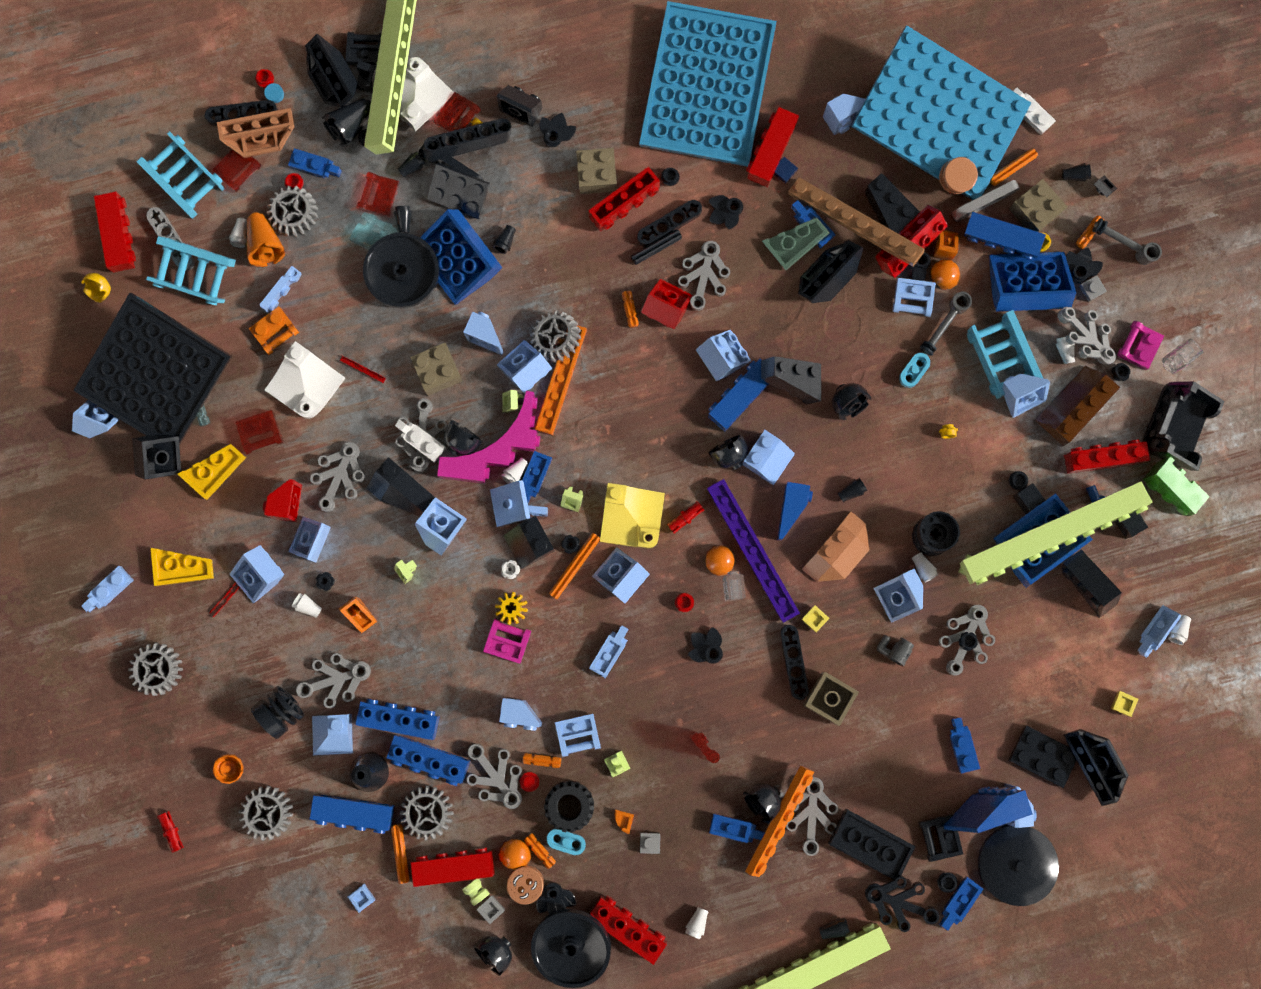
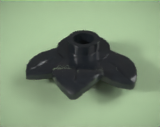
M563 113L556 115L551 121L542 117L539 123V129L544 135V142L549 147H557L561 142L569 141L576 132V126H567ZM556 137V140L551 141L550 138Z
M718 195L709 200V203L715 208L710 216L711 223L716 225L725 223L728 230L738 224L739 215L743 211V203L740 199H729L724 195ZM732 205L737 206V209L732 210L730 207Z
M1088 247L1078 252L1077 255L1071 251L1066 255L1072 280L1078 283L1085 281L1088 277L1096 276L1103 267V262L1092 261L1091 251ZM1076 271H1079L1081 273V276H1078L1076 274Z
M924 252L920 259L924 260V264H919L917 261L914 267L908 265L898 277H912V280L923 281L927 275L926 269L931 264L930 256Z
M712 627L707 636L702 633L691 634V642L695 649L691 650L688 655L693 661L698 663L707 661L708 663L715 664L722 659L723 651L720 648L722 637L716 628ZM711 650L716 651L717 655L715 658L710 657L709 653Z
M549 882L544 886L543 894L537 899L536 906L539 913L548 911L551 914L555 911L566 909V907L575 906L576 899L570 890L562 889L561 885L556 882ZM554 890L556 894L550 895L549 892Z

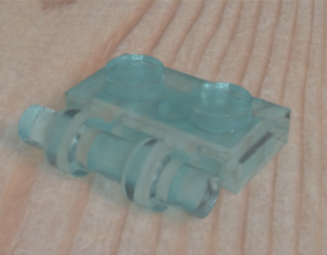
M364 212L361 218L367 221L366 225L358 223L349 239L369 250L376 241L389 233H397L398 229L392 227V224L387 221L383 222L377 219L378 217L374 214L370 215ZM374 225L382 229L380 234L372 230Z

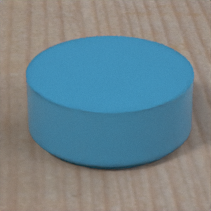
M272 83L265 88L264 94L267 100H271L274 103H279L283 100L284 91L279 84Z

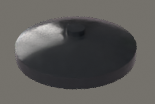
M409 233L389 234L376 241L367 252L363 263L364 281L371 294L381 303L393 308H410L424 302L435 290L439 279L438 259L431 246L422 238Z
M1007 825L992 832L982 844L978 856V871L985 888L995 898L1013 906H1028L1041 901L1051 892L1057 881L1059 862L1052 843L1041 832L1031 827L1015 828Z
M563 909L549 914L539 923L532 937L531 954L536 968L547 980L565 988H581L594 983L605 972L611 956V942L606 929L595 917L581 910Z

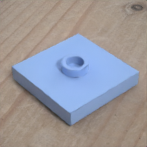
M516 481L490 489L497 527L530 518L523 481Z

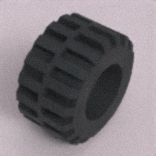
M570 780L560 782L546 796L544 804L545 816L548 818L550 825L552 824L555 829L562 830V832L572 833L576 830H581L589 823L594 812L592 794L580 782ZM568 794L576 796L581 803L579 814L573 818H566L558 811L560 798Z

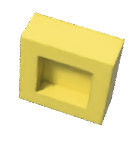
M814 605L801 620L817 633L828 621L829 617Z
M1118 691L1111 709L1132 717L1138 699Z

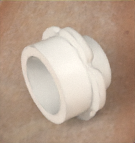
M514 560L505 561L501 566V574L505 578L508 577V579H514L520 572V567Z

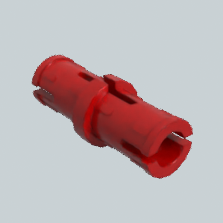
M696 501L685 511L682 510L680 515L667 525L675 534L686 524L692 523L691 520L703 512L704 509Z
M170 811L157 816L164 832L162 833L163 837H166L171 852L173 853L184 848L177 832L179 829L175 827Z

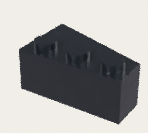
M882 173L866 188V197L874 213L877 214L880 224L896 233L901 232L920 213Z
M776 356L761 360V380L779 390H785L790 396L803 400V403L807 405L821 401L820 363Z
M1082 549L1063 563V575L1073 583L1099 618L1118 605L1122 592Z

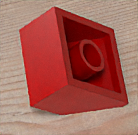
M660 279L648 294L641 313L650 319L659 321L668 328L675 329L694 295Z
M289 479L267 496V501L263 503L264 515L274 520L297 522L302 484Z

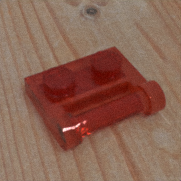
M454 92L432 121L440 128L450 132L465 128L475 114L478 115L481 109L475 103ZM469 108L470 110L463 117V119L456 126V128H454V124L458 121V119L465 112V110Z
M231 150L212 171L237 193L240 190L239 187L256 170H259L262 165L253 157L244 158L234 150ZM248 163H251V165L233 182L232 179Z
M367 172V181L361 200L358 201L356 208L389 218L400 182ZM374 182L379 183L373 204L368 205Z
M273 410L235 422L246 455L252 453L253 450L275 443H283ZM273 432L274 436L249 443L248 439Z
M694 731L689 735L711 763L719 761V753L713 749L710 750L706 745L709 741L702 732L698 734Z

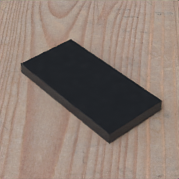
M846 808L827 843L891 879H894L896 875H902L916 847Z

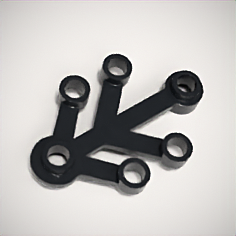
M896 875L893 881L882 886L873 883L865 889V897L870 903L876 905L880 914L879 920L883 925H889L892 922V917L886 911L883 901L891 904L898 920L897 926L902 932L909 931L911 927L902 909L921 915L928 924H935L939 920V913L934 907L927 906L924 908L905 901L915 895L924 894L925 887L921 882H914L911 888L894 896L887 893L896 888H904L907 881L903 875ZM898 879H903V883L897 884ZM917 886L922 887L920 891H915V888ZM873 890L878 891L877 895L872 896L871 892ZM928 911H932L933 914L931 916H926ZM884 916H889L887 921L882 920ZM902 923H907L905 928H901Z

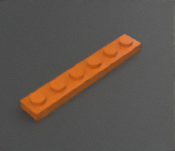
M803 766L799 767L781 801L780 811L769 824L745 871L749 875L760 877L765 872L769 858L774 855L778 841L785 834L786 825L792 820L797 804L802 801L806 787L812 782L814 771Z

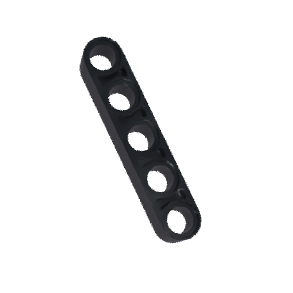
M501 118L428 137L424 140V158L427 161L435 162L506 143L510 140L511 123L509 120Z

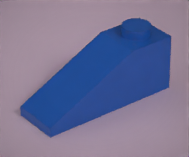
M792 482L785 484L777 541H781L808 502H811L813 491H810V485Z

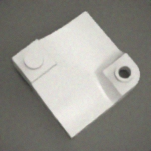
M413 57L407 61L399 118L405 121L413 130L417 131L427 120L431 121L456 98V94L432 72L421 58ZM413 65H419L417 68H413Z
M295 341L284 355L282 364L265 391L303 418L310 419L324 408L345 380V377ZM305 405H309V409L307 411H304L303 409Z

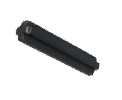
M674 230L632 254L631 259L633 263L637 265L681 240L682 235L680 231Z

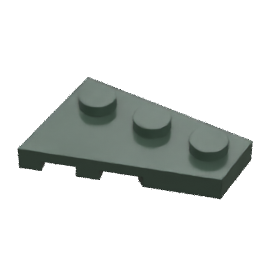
M814 218L762 242L783 268L787 270L830 232L818 218Z

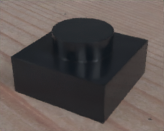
M1105 175L1094 183L1098 193L1106 197L1118 189Z

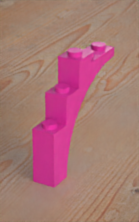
M526 391L523 406L517 419L498 441L470 455L440 457L437 476L441 479L485 484V480L489 479L490 468H487V465L508 468L515 460V452H512L513 449L534 452L536 447L540 445V436H537L536 430H531V427L534 428L535 416H532L533 409H537L538 402L534 392Z

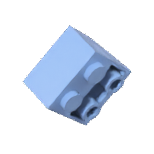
M842 94L827 103L823 118L834 135L839 132L843 134L850 129L866 99Z
M731 330L710 337L696 349L716 381L729 376L751 361L747 351L743 349L737 336Z
M503 698L499 722L504 723V727L515 728L517 725H524L523 729L535 731L537 727L542 726L541 720L526 700Z

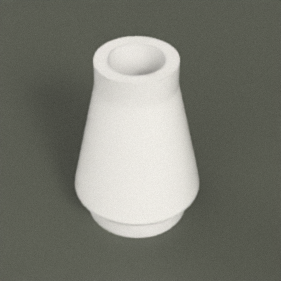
M237 218L236 224L229 236L230 244L234 247L243 248L247 244L246 219Z
M1066 337L1058 338L1055 345L1063 360V364L1075 362V344H1068L1065 339Z
M520 458L517 462L503 470L504 473L501 476L508 484L519 481L529 464L525 459Z
M922 553L912 558L920 579H923L925 583L938 575L937 569Z
M299 593L292 604L295 611L311 615L317 618L322 610L306 594L302 595Z
M1181 615V618L1169 633L1168 640L1177 645H1184V642L1188 640L1191 618Z
M697 907L696 912L685 927L687 928L685 933L697 939H700L702 935L704 936L708 911Z

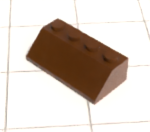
M1084 366L1035 421L1062 446H1065L1076 437L1119 390L1120 386L1106 374Z

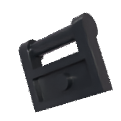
M348 32L346 63L357 65L358 61L377 66L382 33L373 35ZM354 42H378V45L354 44Z
M953 814L918 822L919 827L923 831L928 851V862L964 854L958 831L944 830L943 827ZM931 826H935L941 849L939 853L935 851L930 831Z

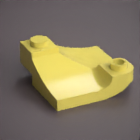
M608 483L600 542L646 549L655 547L659 538L665 493ZM651 535L652 541H646L645 536Z

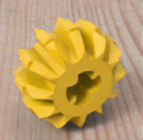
M515 592L511 593V598H509L508 593H504L506 600H503L501 597L498 598L502 605L495 604V608L501 609L496 612V615L504 614L500 619L501 622H504L508 617V625H511L512 618L518 624V616L521 619H525L521 611L528 612L527 608H522V606L527 604V601L520 602L523 598L521 594L515 599ZM511 603H515L513 606L516 607V610H513L510 614L509 610H507V606H511Z

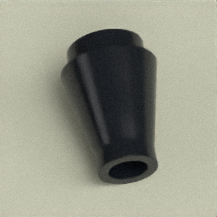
M416 151L414 154L411 153L397 169L403 177H406L422 169L426 162Z
M1082 163L1062 169L1063 180L1086 182L1087 179H1091L1090 164Z
M396 206L394 215L399 233H410L412 217L410 206Z
M506 225L505 229L493 241V248L501 254H506L510 251L516 229Z
M854 478L846 487L838 492V495L844 503L847 500L864 495V492L868 490L860 478L856 480Z
M838 917L819 928L823 940L846 937V934L850 933L845 917L841 919Z

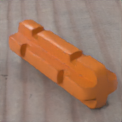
M1097 215L1077 240L1076 245L1079 248L1084 249L1096 234L1092 232L1094 224L1102 218L1101 216Z
M624 291L622 292V298L625 301L624 308L628 318V326L630 328L637 327L639 323L636 317L634 300H632V292Z
M525 753L523 755V763L560 768L561 758H551V756L537 754L533 756L532 754Z
M529 834L524 839L525 843L532 847L531 850L540 861L543 860V864L547 869L551 868L556 861L552 856L548 855L549 852L544 846L536 841L537 838L534 834Z

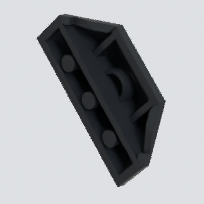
M316 34L305 45V51L307 52V74L325 104L343 107L355 96L357 80L340 51L319 34Z
M847 240L843 244L825 250L800 277L799 296L810 303L831 301L856 275L863 248Z
M1082 729L1065 733L1064 737L1101 806L1117 803L1120 800L1129 775L1110 740Z

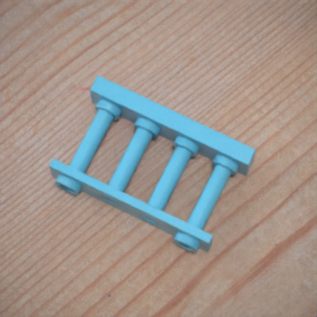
M169 131L167 135L173 142L152 161L149 160L147 162L141 157L136 162L193 219L197 215L193 209L196 207L195 204L214 186L217 185L222 191L225 190L221 184L223 180L216 173L212 175L184 146V140L178 134L174 136ZM179 147L185 155L165 173L162 172L159 175L156 171L158 169L157 166ZM192 160L198 167L177 186L171 187L168 184L170 178ZM204 172L210 180L190 199L184 200L181 197L182 191Z
M158 236L156 243L163 245L162 249L164 251L157 277L147 276V280L153 282L152 285L159 288L167 286L206 299L205 302L217 306V303H224L225 299L217 297L224 269H227V266L234 267L236 260L167 237ZM175 249L180 251L181 259L175 282L172 283L164 280L171 252H174ZM194 255L198 257L199 264L191 289L182 286L188 260ZM209 261L216 263L215 266L217 268L210 294H206L199 290L207 263L209 264Z
M1014 310L1006 312L1002 316L1000 323L979 331L973 325L967 330L968 341L971 344L973 343L990 382V391L992 395L996 396V399L1005 395L1003 382L1000 383L996 374L998 371L1020 363L1024 367L1025 375L1043 378ZM1003 329L1008 331L1010 336L1008 340L987 348L984 347L981 340L982 337ZM1011 346L1015 347L1017 351L1016 357L992 365L988 355Z

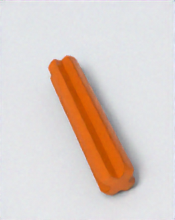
M1031 148L993 174L990 183L996 186L1034 160L1038 156L1037 151Z
M401 824L391 826L398 883L406 884L410 879L403 828Z

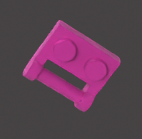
M1133 321L1130 326L1131 331L1122 349H1119L1117 356L1144 370H1148L1164 335L1145 327L1138 321ZM1139 332L1142 336L1132 355L1129 350Z
M494 619L483 652L521 664L532 631L528 629L522 630ZM497 630L521 637L522 641L518 643L497 636Z

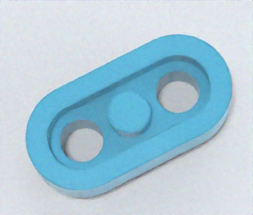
M917 353L912 357L899 376L902 386L912 388L919 382L930 366V358L926 354ZM917 361H921V362H922V366H921V367L917 366V364H916ZM906 376H910L912 381L908 382Z
M552 829L547 836V843L553 849L572 855H579L585 850L586 842L581 835ZM555 835H559L561 837V840L559 842H556L553 837ZM578 841L580 843V846L578 848H574L572 846V842Z

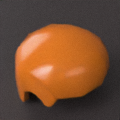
M940 260L931 269V279L942 290L952 289L958 284L960 279L959 267L951 260Z
M722 545L713 546L706 554V567L710 573L717 576L728 574L734 566L733 553L728 547Z
M229 753L218 757L213 766L215 778L225 784H231L239 780L244 770L242 760L235 754Z
M511 839L504 842L501 846L499 859L502 865L515 870L529 863L531 860V850L524 841Z

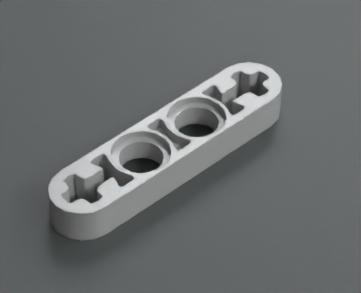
M1012 180L959 207L951 214L954 220L959 222L971 216L972 212L977 213L1012 195L1020 187L1016 180Z
M158 207L150 208L146 217L156 234L183 243L166 214ZM155 213L158 214V217L162 223L159 224L158 221L154 219ZM169 227L170 234L162 236V229ZM177 250L171 252V257L179 267L181 258L179 257L180 251ZM193 257L189 258L186 271H190L194 267L195 261Z

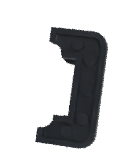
M1194 381L1167 383L1161 391L1142 442H1147L1149 454L1161 459L1171 456L1175 460L1173 464L1191 471H1199L1202 456L1198 452H1194L1206 418L1211 419L1218 416L1225 401Z

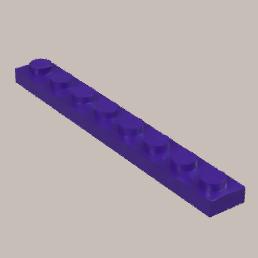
M723 479L708 487L707 490L782 623L800 614L725 480Z

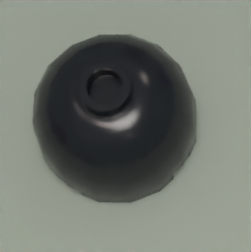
M842 384L836 389L832 398V407L841 420H847V416L851 415L853 418L863 412L868 407L869 403L867 401L868 399L871 400V396L859 384Z
M450 420L443 436L445 443L449 446L447 450L456 456L458 453L462 455L474 453L483 441L466 427H459L460 423Z
M742 435L731 437L725 440L724 444L719 447L717 445L708 452L718 467L736 470L743 465L742 461L748 454V447Z
M758 783L743 792V795H746L744 800L755 816L760 814L763 817L761 821L767 824L771 823L780 811V791L775 786L771 787L765 783Z
M487 935L473 945L480 959L486 965L493 966L491 971L496 975L501 976L510 966L512 952L509 947L511 944L504 936L499 938L497 935Z

